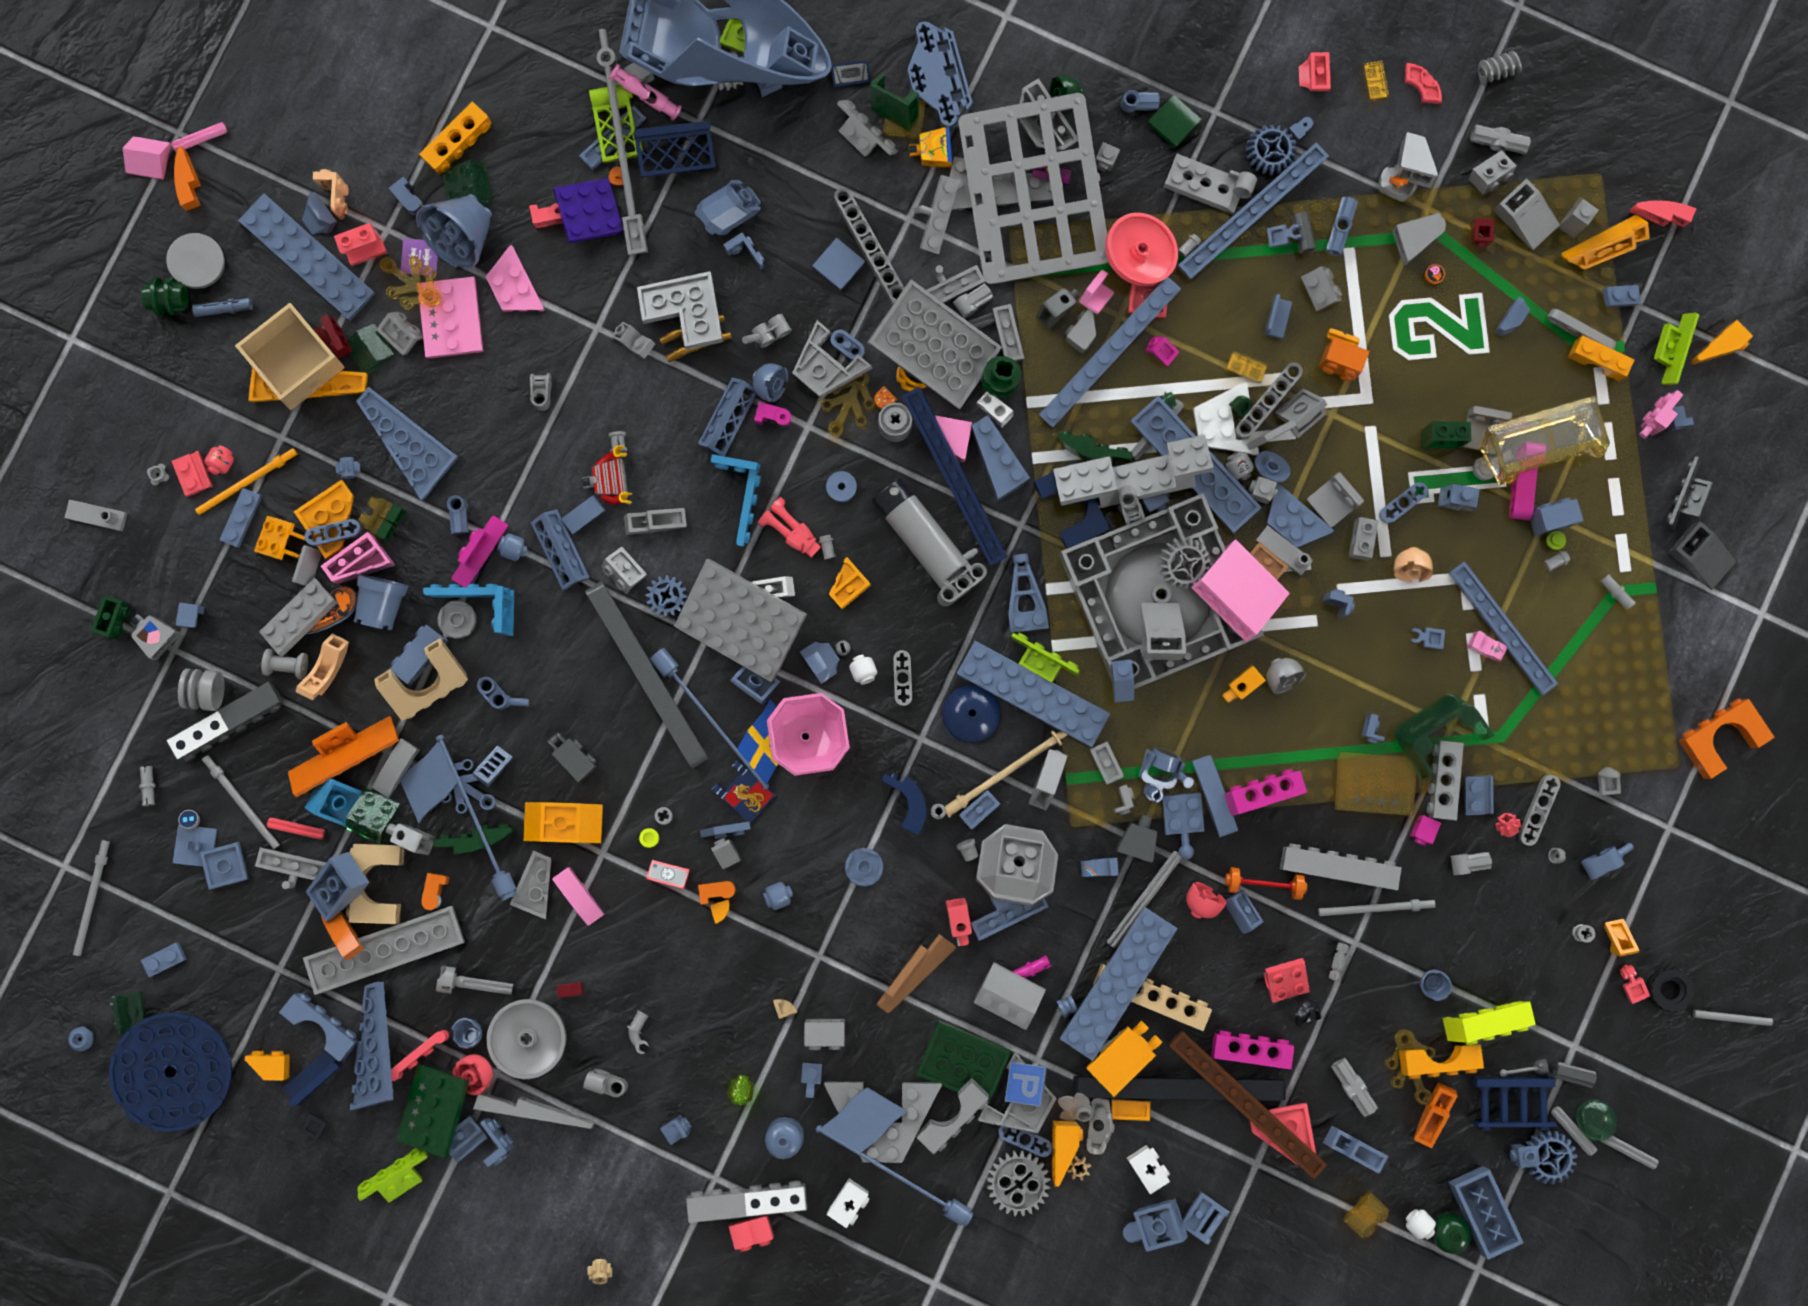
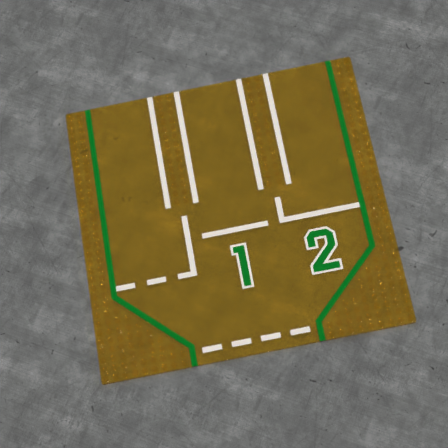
M1600 173L1529 180L1540 191L1559 224H1561L1579 197L1599 210L1589 225L1574 238L1557 227L1533 251L1493 211L1524 180L1503 182L1495 191H1489L1484 195L1474 185L1415 190L1414 194L1404 202H1400L1383 193L1348 196L1358 201L1341 256L1330 255L1325 250L1342 197L1277 203L1191 280L1177 267L1185 259L1178 253L1176 267L1168 277L1181 290L1167 304L1166 318L1155 317L1053 429L1039 417V414L1131 316V314H1128L1131 283L1122 279L1113 270L1109 262L1097 266L1013 281L1019 338L1024 354L1022 368L1034 481L1054 472L1053 469L1064 467L1075 461L1077 464L1087 462L1069 452L1056 441V436L1061 431H1070L1073 435L1077 436L1089 434L1092 436L1091 438H1096L1095 446L1105 444L1111 449L1124 447L1131 452L1143 436L1130 423V420L1159 395L1169 407L1175 400H1179L1184 404L1183 409L1177 416L1197 436L1193 415L1194 407L1244 382H1247L1249 397L1253 407L1290 363H1298L1303 370L1301 377L1249 438H1258L1274 428L1285 424L1286 422L1279 419L1275 412L1302 388L1325 399L1327 406L1324 407L1326 415L1299 438L1295 437L1291 430L1258 446L1259 453L1271 451L1287 461L1291 471L1290 476L1286 481L1277 482V484L1279 483L1320 519L1322 518L1307 502V498L1339 472L1364 500L1361 505L1332 527L1335 530L1333 533L1298 547L1300 551L1307 553L1313 561L1301 576L1288 567L1277 580L1290 594L1263 626L1264 636L1134 689V701L1115 703L1112 681L1096 646L1095 638L1082 607L1080 608L1059 558L1060 552L1066 550L1059 537V533L1080 523L1084 519L1086 514L1085 503L1080 501L1061 506L1059 493L1041 501L1035 489L1052 652L1062 657L1061 660L1066 663L1068 661L1075 663L1080 670V674L1077 677L1061 668L1055 678V683L1110 713L1092 748L1108 741L1124 777L1106 785L1091 755L1090 749L1092 748L1068 735L1061 739L1063 754L1067 755L1064 769L1071 826L1078 827L1139 821L1141 814L1150 816L1152 819L1163 818L1162 800L1155 802L1148 799L1143 792L1146 782L1139 777L1146 749L1153 751L1154 747L1163 748L1179 755L1181 760L1186 763L1182 772L1194 780L1193 786L1186 788L1178 779L1173 788L1162 789L1163 796L1200 792L1203 814L1210 813L1192 761L1208 755L1212 757L1225 793L1231 792L1230 788L1241 785L1242 788L1247 787V782L1258 779L1259 782L1265 781L1264 777L1269 775L1282 776L1281 772L1285 770L1301 771L1307 793L1257 809L1353 800V797L1356 798L1357 795L1358 798L1364 799L1369 798V796L1374 798L1428 792L1429 784L1432 783L1430 767L1434 763L1432 747L1435 741L1464 743L1460 789H1463V776L1492 775L1493 786L1537 782L1541 781L1542 777L1548 774L1554 775L1559 779L1598 776L1599 771L1605 767L1613 768L1619 773L1679 767L1680 763L1629 377L1627 376L1621 381H1616L1602 374L1603 369L1597 365L1586 364L1584 366L1567 358L1574 342L1578 338L1547 320L1551 309H1558L1613 339L1617 343L1614 350L1626 355L1620 308L1605 307L1603 288L1616 286L1613 258L1588 269H1582L1561 256V253L1609 229L1603 179ZM1244 206L1236 207L1234 214L1220 209L1154 214L1151 216L1162 221L1170 229L1179 249L1188 240V236L1193 234L1201 239V245ZM1300 212H1308L1316 245L1315 250L1309 253H1299L1297 240L1289 238L1290 244L1274 248L1269 247L1267 228L1286 224L1289 229L1293 225L1291 216ZM1440 213L1441 218H1444L1446 223L1444 233L1412 261L1403 266L1392 232L1394 227L1401 223ZM1119 218L1105 219L1107 233ZM1475 218L1495 219L1494 242L1485 249L1475 248L1476 245H1471L1470 224ZM1091 220L1068 222L1073 255L1096 251ZM1338 223L1340 229H1346L1342 223ZM1057 224L1035 225L1040 261L1062 257ZM1023 227L1010 228L1008 234L1012 266L1027 264L1028 257ZM1437 264L1443 267L1445 277L1440 283L1433 285L1426 281L1424 275L1429 266ZM1323 266L1332 271L1334 276L1332 280L1334 285H1337L1342 295L1340 298L1342 301L1335 302L1320 311H1316L1301 277ZM1101 270H1104L1108 275L1103 285L1112 290L1114 294L1099 314L1093 312L1096 337L1085 353L1081 354L1065 341L1067 337L1065 333L1071 325L1075 326L1077 324L1079 314L1083 310H1088L1079 301ZM1063 288L1068 292L1073 288L1076 289L1080 294V298L1076 300L1072 311L1047 330L1036 317L1042 304ZM1276 294H1280L1279 299L1292 302L1283 339L1264 335L1272 300ZM1520 296L1530 308L1522 324L1515 327L1512 333L1503 336L1494 333L1513 301ZM1330 328L1344 332V335L1347 333L1358 337L1360 342L1357 347L1370 351L1362 373L1354 381L1342 380L1339 375L1334 373L1332 375L1326 374L1321 368H1318L1325 347L1331 341L1327 338ZM1153 337H1166L1179 351L1169 366H1164L1152 353L1145 351L1148 347V342ZM1232 354L1265 366L1261 381L1257 382L1227 370ZM1289 369V375L1292 377H1296V372L1292 369ZM1276 384L1279 391H1284L1285 388L1282 384ZM1264 398L1266 405L1271 406L1273 404L1270 398ZM1473 406L1512 413L1511 420L1505 424L1501 452L1499 454L1464 447L1459 450L1421 449V430L1432 421L1466 422L1468 410ZM1232 410L1234 428H1236L1242 419ZM1252 412V416L1254 419H1261L1259 413ZM1240 427V431L1243 434L1249 433L1247 427ZM1523 442L1544 444L1545 455L1543 460L1538 463L1534 508L1550 502L1552 505L1558 502V500L1568 497L1570 500L1577 499L1584 521L1572 527L1557 530L1565 535L1566 544L1559 550L1551 549L1546 543L1549 533L1535 537L1530 521L1509 517L1513 471L1495 472L1491 479L1482 481L1473 472L1472 466L1476 459L1489 457L1493 460L1511 449V454L1514 455V458L1504 463L1514 462L1516 449ZM1150 446L1139 460L1131 459L1129 463L1160 457V455ZM1209 448V451L1225 468L1228 461L1227 458L1235 453L1234 451ZM1248 454L1254 465L1251 477L1244 481H1241V479L1236 480L1250 494L1249 487L1252 480L1255 481L1259 476L1265 477L1259 473L1255 466V458L1257 456ZM1112 460V467L1129 463ZM1417 482H1422L1428 487L1427 496L1394 522L1387 524L1381 521L1379 517L1380 510ZM1456 484L1480 489L1475 512L1468 513L1437 507L1440 488ZM1191 488L1170 492V497L1168 498L1170 501L1166 506L1168 508L1197 495ZM1416 488V492H1414L1410 496L1414 498L1418 494L1421 495V491L1423 490L1421 488ZM1406 498L1399 499V505L1402 508H1407L1409 505ZM1256 501L1262 508L1233 534L1212 512L1224 546L1226 547L1236 539L1250 553L1258 544L1255 540L1267 526L1266 522L1270 512L1271 501L1268 504ZM1120 504L1100 509L1103 516L1106 515L1111 524L1109 526L1110 530L1107 533L1127 525L1125 518L1117 508ZM1393 508L1389 512L1386 511L1385 517H1391V515L1397 511L1396 508ZM1143 509V512H1144L1145 517H1148V516H1150V515H1153V514L1157 513L1156 511H1154V512H1152L1151 514L1147 515V513H1146L1145 510ZM1359 517L1379 520L1373 556L1368 561L1348 558L1354 521ZM1411 547L1423 550L1432 559V577L1423 582H1419V579H1412V582L1397 579L1394 573L1396 557L1402 551ZM1559 551H1566L1570 557L1568 564H1563L1552 571H1548L1544 561L1557 555ZM1462 562H1466L1557 681L1558 685L1546 694L1540 695L1507 650L1501 662H1498L1466 648L1473 632L1478 630L1495 641H1500L1448 574ZM1608 574L1620 587L1623 586L1625 588L1624 591L1636 602L1628 610H1625L1616 598L1613 599L1611 597L1612 594L1600 583ZM1334 589L1343 590L1345 595L1354 597L1353 603H1355L1352 614L1341 620L1337 619L1339 607L1322 603L1323 595L1331 590L1334 591ZM1157 590L1156 596L1163 600L1165 593L1162 590ZM1426 627L1445 630L1443 649L1422 647L1423 641L1418 643L1409 642L1410 639H1417L1418 637L1415 632H1411V629L1418 628L1423 633ZM1277 658L1294 659L1298 661L1306 672L1305 678L1299 684L1294 682L1291 684L1292 689L1281 694L1273 693L1267 681H1265L1242 700L1238 697L1229 704L1222 696L1231 688L1228 684L1251 665L1257 669L1265 680L1271 662ZM1240 683L1237 686L1239 691L1246 687L1245 683ZM1367 714L1379 715V729L1374 734L1383 736L1385 739L1378 742V744L1366 742L1367 738L1361 737ZM1444 756L1442 759V763L1445 766H1448L1450 762L1449 758L1447 756ZM1150 765L1147 771L1149 776L1158 779H1168L1172 774L1153 765ZM1445 775L1441 777V783L1444 786L1448 783ZM1280 782V787L1282 790H1284V784L1283 782ZM1127 785L1128 788L1131 787L1134 794V799H1132L1134 807L1130 808L1131 812L1119 815V812H1113V809L1123 806L1117 787ZM1263 787V793L1267 795V789ZM1246 792V799L1250 801V794Z

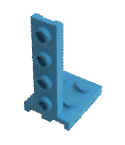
M712 454L711 462L718 469L728 470V467H732L735 472L745 474L749 470L736 540L738 546L745 547V543L749 544L751 532H748L749 524L752 525L754 513H751L752 505L756 506L757 502L755 488L760 485L761 476L758 475L761 465L757 462Z
M431 584L430 588H423V593L432 598L495 597L492 601V608L495 610L494 618L492 619V629L494 633L503 636H513L514 590L498 586L497 584H486V587H479L478 584H467V587L449 584V588H442V585Z

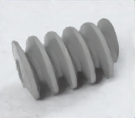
M1514 51L1503 53L1501 56L1497 55L1487 60H1481L1478 64V76L1482 84H1486L1487 80L1493 82L1494 77L1496 80H1500L1501 75L1503 78H1507L1508 73L1510 76H1514L1515 71L1517 74H1520L1522 70L1520 59Z

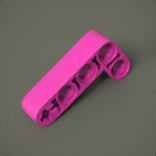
M1523 442L1516 449L1515 471H1513L1509 517L1512 519L1530 521L1532 518L1538 463L1543 460L1545 455L1544 444Z

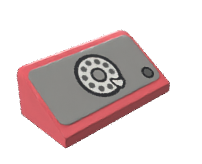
M652 860L646 879L685 889L690 870Z

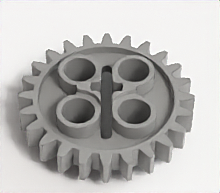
M1013 1150L1011 1157L1006 1152V1159L1003 1160L999 1156L1000 1163L993 1162V1166L996 1169H989V1173L993 1175V1177H987V1181L992 1182V1184L987 1186V1189L993 1190L989 1196L996 1197L993 1200L994 1204L1000 1202L999 1210L1006 1207V1214L1013 1210L1014 1216L1017 1215L1018 1211L1024 1216L1025 1210L1032 1214V1207L1039 1210L1037 1203H1045L1042 1196H1049L1045 1189H1050L1051 1187L1045 1184V1182L1050 1181V1177L1044 1176L1048 1173V1170H1041L1044 1163L1037 1164L1039 1158L1036 1156L1034 1159H1031L1032 1154L1030 1152L1027 1156H1024L1023 1150H1021L1020 1155H1017L1015 1150ZM1019 1164L1026 1167L1022 1174L1015 1172V1168ZM1029 1172H1033L1031 1176L1024 1179ZM1002 1177L1010 1179V1183L1007 1186H1002L999 1183ZM1016 1179H1018L1019 1181H1021L1022 1179H1024V1180L1022 1181V1186H1021V1187H1019L1018 1185H1016V1183H1015V1180H1016ZM1035 1180L1038 1182L1037 1187L1032 1190L1027 1188L1028 1182ZM1014 1187L1007 1195L1004 1194L1005 1191ZM1014 1193H1021L1022 1199L1015 1202L1012 1200V1195Z

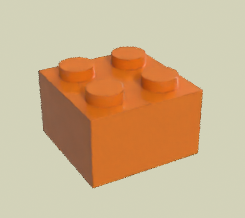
M1333 338L1325 347L1318 368H1321L1326 374L1332 375L1334 373L1339 375L1342 380L1354 381L1362 373L1370 351Z

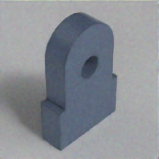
M1305 117L1290 127L1289 131L1299 141L1311 129L1313 120Z

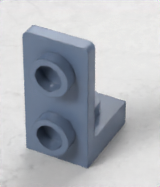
M740 233L723 244L728 256L738 254L742 251V247L745 246L760 270L764 268L763 262L765 260L759 251L755 252L752 248L754 244L749 236L745 237L743 233Z
M679 1115L660 1129L670 1145H672L682 1137L686 1138L690 1134L691 1124L686 1117L682 1118Z

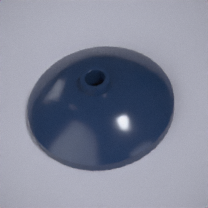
M975 685L963 686L956 689L947 698L943 708L944 724L949 733L958 740L968 743L980 742L987 739L996 730L1000 721V707L993 694ZM969 710H974L976 715L974 717L969 716Z

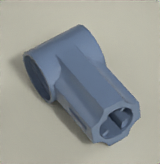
M1128 90L1124 94L1120 105L1122 110L1127 113L1135 110H1158L1159 94L1138 93L1135 90ZM1126 99H1132L1134 104H1129Z
M458 495L451 496L447 501L451 534L469 533L467 519L468 503ZM460 500L462 503L461 507L455 510L454 502Z

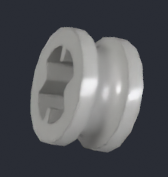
M661 807L655 812V820L659 824L667 825L672 821L673 815L668 808ZM667 811L669 818L660 821L659 813Z

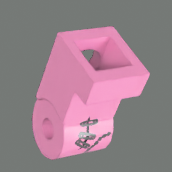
M1479 630L1473 632L1466 647L1498 662H1501L1507 650L1506 645L1495 641Z

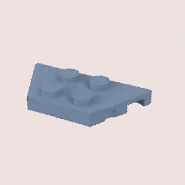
M1279 483L1276 485L1275 488L1278 489L1275 499L1271 501L1266 525L1297 548L1335 531Z

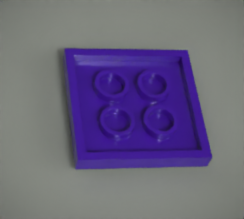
M609 178L554 187L553 192L568 243L622 234L624 232Z

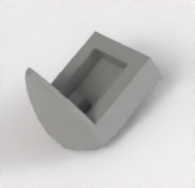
M1605 767L1599 771L1600 795L1621 793V774L1617 770Z

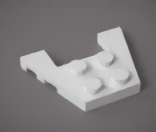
M1247 382L1193 408L1197 436H1206L1208 448L1234 452L1240 451L1252 456L1259 454L1258 447L1249 450L1246 445L1256 438L1236 440L1232 410L1229 406L1240 395L1250 399Z

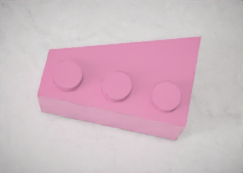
M369 532L321 565L330 580L336 584L356 579L358 574L368 575L396 566L374 535Z

